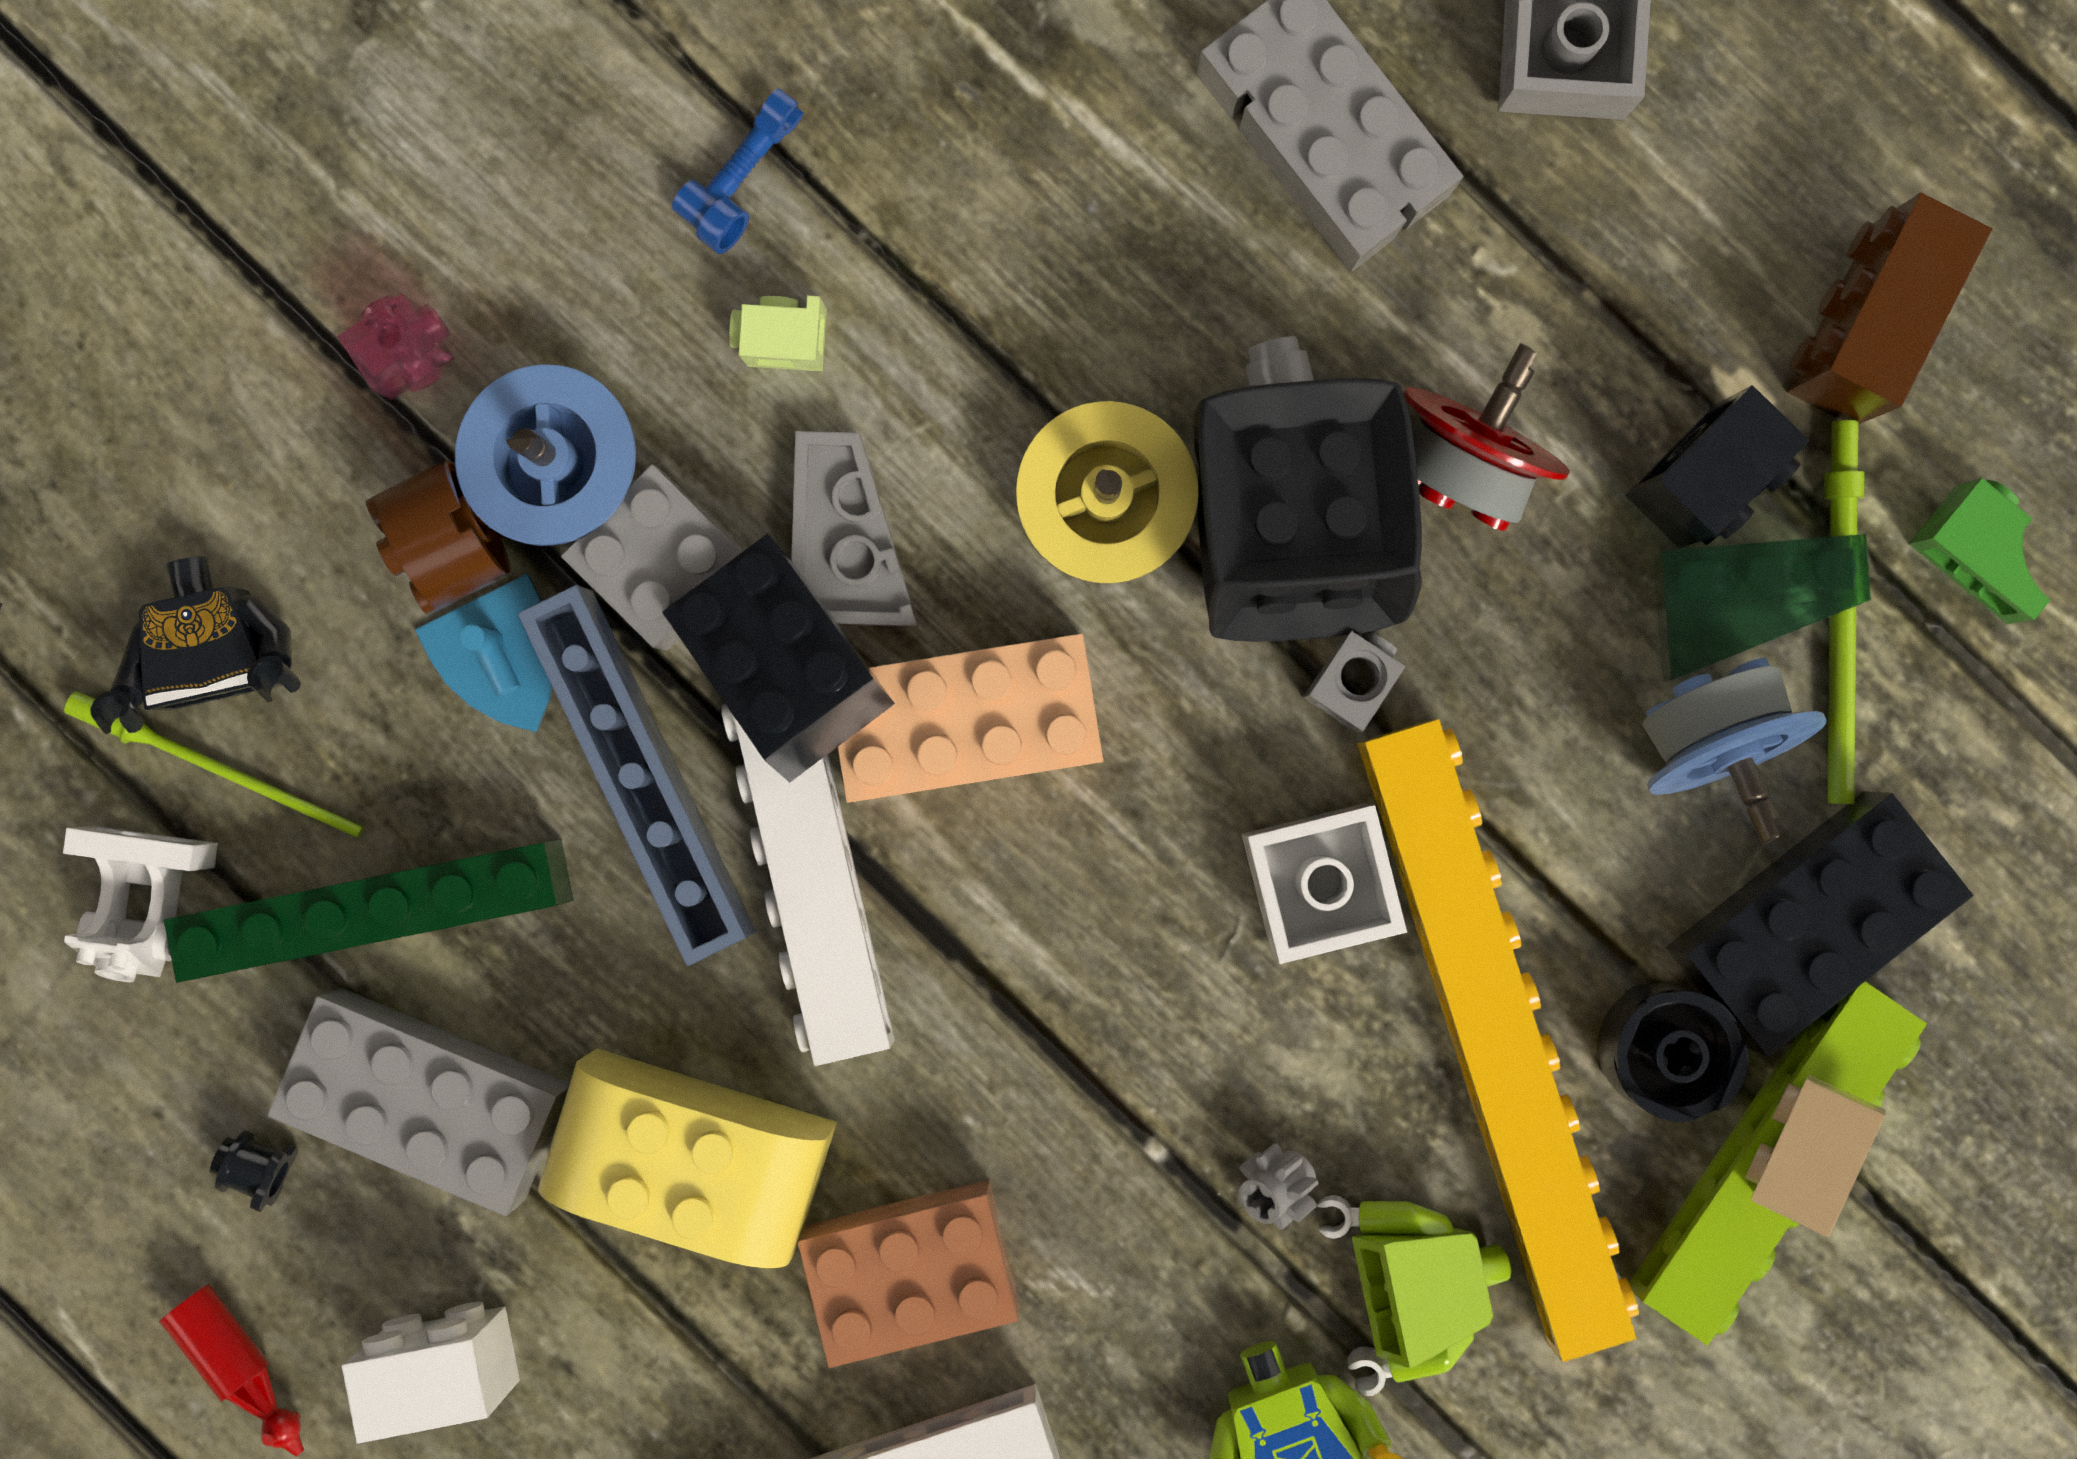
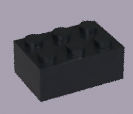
M768 533L662 611L761 757L789 783L895 705L894 701L801 573Z

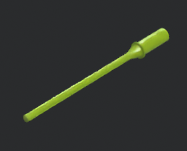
M74 691L65 704L64 713L100 729L93 720L90 711L96 699L79 691ZM119 717L112 723L110 734L119 737L124 744L129 742L150 744L356 838H359L363 832L364 827L156 734L144 723L141 730L135 733H128L121 724Z

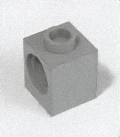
M1351 631L1348 635L1342 637L1303 698L1355 733L1362 732L1406 666L1393 658L1397 648L1374 632L1363 633L1360 637ZM1349 660L1362 661L1371 670L1372 684L1363 695L1350 693L1342 684L1341 671Z

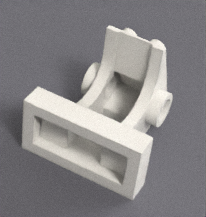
M100 826L66 828L63 854L95 858L101 874V892L96 912H85L79 921L77 933L65 935L64 942L78 953L76 962L83 965H94L96 967L95 974L115 981L134 982L136 974L160 977L165 961H171L163 919L176 917L182 871L214 868L218 843ZM130 883L152 886L151 901L145 921L125 919Z

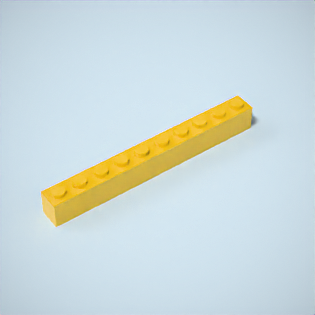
M1433 719L1357 742L1547 1343L1562 1362H1566L1636 1340L1637 1337L1631 1317L1639 1315L1638 1305L1625 1277L1617 1278L1611 1256L1619 1254L1618 1242L1606 1216L1598 1218L1591 1195L1600 1192L1598 1179L1588 1156L1583 1155L1579 1157L1572 1133L1580 1131L1579 1120L1570 1097L1567 1094L1559 1096L1552 1072L1560 1070L1559 1057L1548 1033L1540 1035L1533 1011L1541 1008L1539 994L1530 973H1520L1513 950L1521 947L1520 935L1509 911L1501 913L1494 888L1502 886L1501 876L1493 854L1490 850L1482 852L1474 827L1482 825V818L1471 789L1462 791L1455 770V766L1463 763L1457 738L1451 728L1442 729L1440 719Z

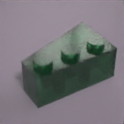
M1866 534L1660 551L1654 556L1663 682L1674 680L1870 601L1871 591Z

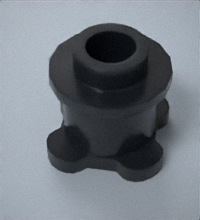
M245 1130L239 1134L236 1140L227 1137L216 1151L210 1166V1173L217 1175L215 1189L225 1192L231 1188L252 1197L250 1208L261 1212L265 1205L272 1206L280 1195L285 1178L297 1156L298 1148L288 1144L283 1151L272 1149L254 1141V1134Z

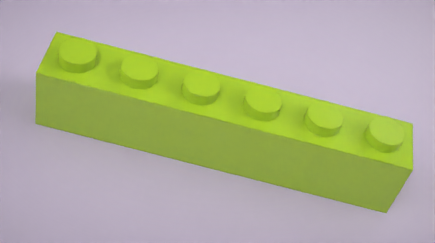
M1865 981L1802 1030L1630 1280L1629 1284L1633 1293L1646 1305L1706 1346L1710 1344L1715 1335L1725 1333L1735 1321L1739 1312L1738 1301L1750 1283L1762 1279L1773 1265L1776 1256L1774 1248L1788 1228L1793 1229L1799 1225V1223L1751 1201L1758 1184L1745 1179L1761 1142L1775 1148L1785 1124L1772 1118L1788 1083L1802 1089L1809 1074L1881 1107L1885 1096L1884 1091H1882L1896 1069L1900 1070L1906 1067L1916 1056L1921 1045L1919 1036L1927 1023Z

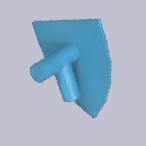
M525 574L415 629L428 658L446 685L469 706L500 723L537 732L551 698L552 685L517 614L542 602L529 574Z

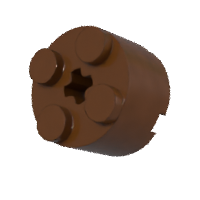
M445 461L439 465H434L365 501L371 518L379 530L386 536L376 542L382 560L394 576L404 572L411 580L409 585L412 594L422 611L427 615L498 581L500 577L511 571L508 554L499 533L492 528L489 529L488 525L476 515L468 504L459 485L455 463L452 461L448 463Z

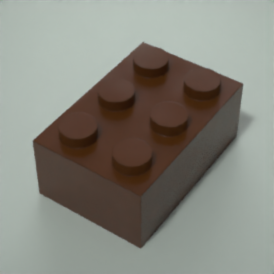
M1922 192L1898 208L1890 206L1876 222L1871 223L1867 221L1857 232L1848 249L1847 257L1853 259V262L1844 280L1836 279L1820 303L1818 313L1825 317L1815 337L1807 336L1796 350L1790 362L1789 370L1796 374L1786 392L1840 420H1856L1858 424L1902 407L1993 228Z

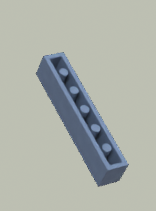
M575 585L517 613L686 966L694 964L754 934L756 929L593 591Z

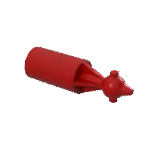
M210 1284L202 1287L159 1320V1323L220 1402L227 1399L262 1420L261 1441L265 1446L283 1448L296 1457L304 1451L299 1435L301 1431L299 1413L277 1407L266 1368L270 1365V1362Z

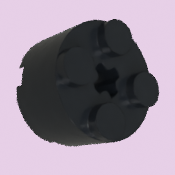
M1671 983L1641 984L1627 990L1607 1012L1598 1037L1599 1068L1613 1088L1624 1098L1646 1112L1672 1122L1684 1123L1697 1120L1695 1118L1704 1116L1714 1110L1719 1111L1728 1105L1736 1097L1744 1083L1749 1055L1746 1042L1743 1041L1741 1032L1736 1024L1737 1021L1730 1010L1707 995ZM1668 1043L1680 1047V1052L1676 1059L1663 1055Z

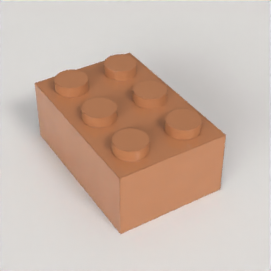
M989 1179L807 1224L797 1241L829 1368L1019 1321L1020 1300Z

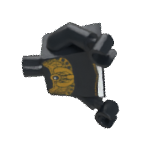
M188 557L168 562L167 567L174 598L141 606L139 622L133 627L110 692H105L98 696L93 702L90 711L93 720L104 734L111 732L112 723L118 717L128 733H135L141 730L143 726V718L136 709L142 702L145 710L172 711L252 692H257L267 703L272 702V688L284 686L290 693H293L301 685L299 678L290 670L292 665L291 630L261 598L252 596L248 590L229 586L213 589L207 557Z

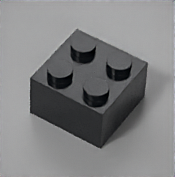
M1751 385L1713 405L1625 496L1678 548L1700 541L1704 545H1708L1719 535L1727 539L1738 531L1754 513V510L1748 505L1753 498L1764 489L1770 492L1775 491L1797 471L1801 464L1794 457L1810 440Z

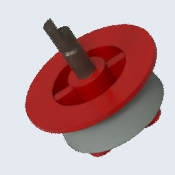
M1523 343L1519 344L1501 377L1503 382L1497 384L1482 413L1424 389L1408 387L1403 393L1405 401L1420 416L1412 428L1417 477L1420 484L1419 494L1434 504L1447 509H1452L1455 502L1461 503L1472 509L1471 514L1475 518L1501 531H1506L1510 522L1517 523L1521 520L1537 477L1565 480L1570 473L1569 468L1552 453L1506 426L1508 419L1522 396L1521 390L1527 387L1535 372L1529 366L1537 353Z

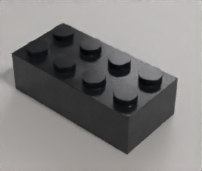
M1864 791L1854 799V804H1847L1670 943L1666 949L1702 994L1717 1000L1730 1010L1737 1021L1736 1024L1741 1032L1743 1041L1746 1042L1747 1048L1769 1057L1974 895L1893 793Z

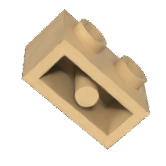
M1809 1074L1802 1089L1788 1083L1772 1118L1785 1124L1775 1148L1761 1142L1745 1179L1758 1184L1751 1201L1829 1238L1885 1118V1109Z

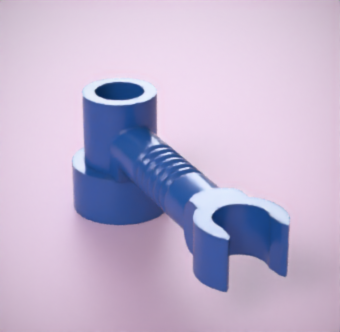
M780 88L773 91L767 98L760 113L754 120V127L743 139L738 149L734 151V154L730 156L727 163L723 165V169L716 173L708 185L704 187L696 180H690L678 191L673 200L672 210L696 228L697 238L717 254H723L731 249L740 239L749 222V214L730 198L740 187V183L744 182V178H747L748 173H751L752 168H755V164L759 163V159L763 158L773 144L779 143L785 135L789 134L797 126L804 112L796 107L798 102Z

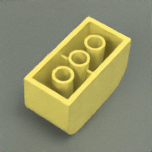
M596 1048L576 1062L538 1186V1192L551 1204L596 1222L723 1261L759 1268H780L790 1263L798 1248L797 1241L806 1226L837 1122Z

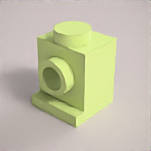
M808 295L806 308H798V300L782 296L760 297V305L742 304V310L733 309L731 313L730 346L731 348H739L738 356L748 367L823 372L827 308L820 296Z

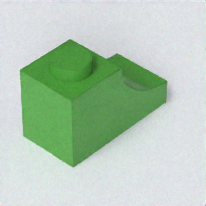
M1980 478L1956 485L1910 541L1909 545L2006 624L2033 621L2051 601L2032 579L2024 558V531L2033 518L2017 506L2019 499L2009 488L1999 482Z

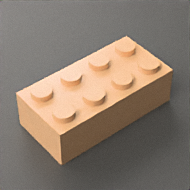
M1083 634L870 667V670L889 694L895 705L838 746L847 803L1104 762Z

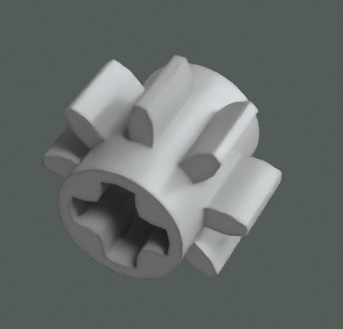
M1274 1143L1263 1153L1258 1151L1240 1165V1171L1248 1178L1238 1189L1240 1199L1247 1213L1258 1222L1264 1224L1274 1222L1278 1230H1283L1293 1220L1299 1223L1317 1207L1316 1202L1308 1193L1319 1183L1311 1163L1302 1154L1293 1150L1282 1152L1279 1145Z

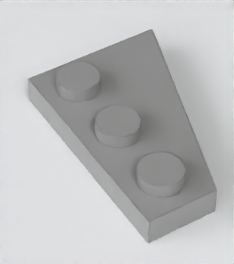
M795 431L792 563L838 625L918 627L861 435L859 433Z

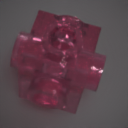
M402 293L397 297L385 296L372 302L362 311L361 321L337 336L372 390L391 400L408 389L411 392H417L432 385L443 375L441 367L455 359L443 341L451 336V333L436 310L429 303L421 307Z

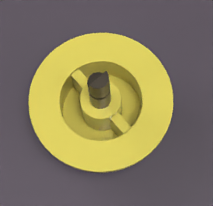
M1114 401L1092 402L1063 412L1045 425L1035 436L1025 452L1019 468L1016 487L1017 506L1022 526L1029 540L1041 556L1054 567L1084 581L1120 583L1140 578L1154 571L1169 560L1186 539L1195 518L1198 504V480L1196 469L1187 447L1178 434L1164 420L1132 404Z

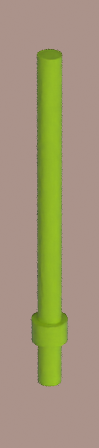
M1856 420L1831 422V472L1824 473V499L1831 500L1827 803L1854 804L1857 512L1858 499H1863L1865 493V472L1858 471V421Z

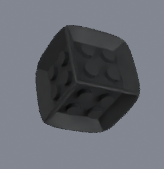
M1324 379L1249 386L1224 391L1202 399L1195 409L1193 440L1195 456L1199 464L1198 529L1203 586L1211 635L1215 638L1232 641H1285L1345 636L1351 631L1356 634H1362L1405 622L1415 608L1422 585V576L1419 568L1422 550V522L1411 421L1401 386L1396 382L1380 379Z

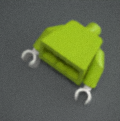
M1325 1196L1319 1201L1317 1207H1337L1344 1213L1345 1221L1335 1227L1329 1225L1319 1226L1320 1233L1325 1237L1333 1239L1345 1235L1350 1227H1360V1231L1363 1233L1352 1236L1375 1349L1365 1346L1353 1350L1348 1356V1369L1352 1370L1362 1366H1369L1375 1369L1376 1372L1371 1376L1356 1379V1390L1364 1396H1374L1382 1390L1386 1378L1393 1377L1397 1383L1444 1374L1451 1370L1473 1342L1474 1333L1491 1323L1493 1311L1487 1287L1508 1281L1511 1276L1510 1261L1504 1249L1496 1243L1479 1248L1477 1238L1473 1232L1453 1228L1446 1215L1409 1201H1362L1359 1208H1351L1348 1201L1341 1196Z

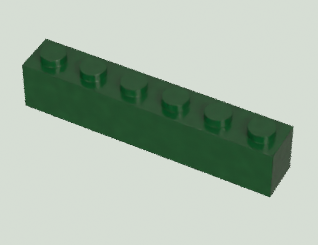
M562 839L163 920L175 981L179 983L545 909L574 901L563 843Z

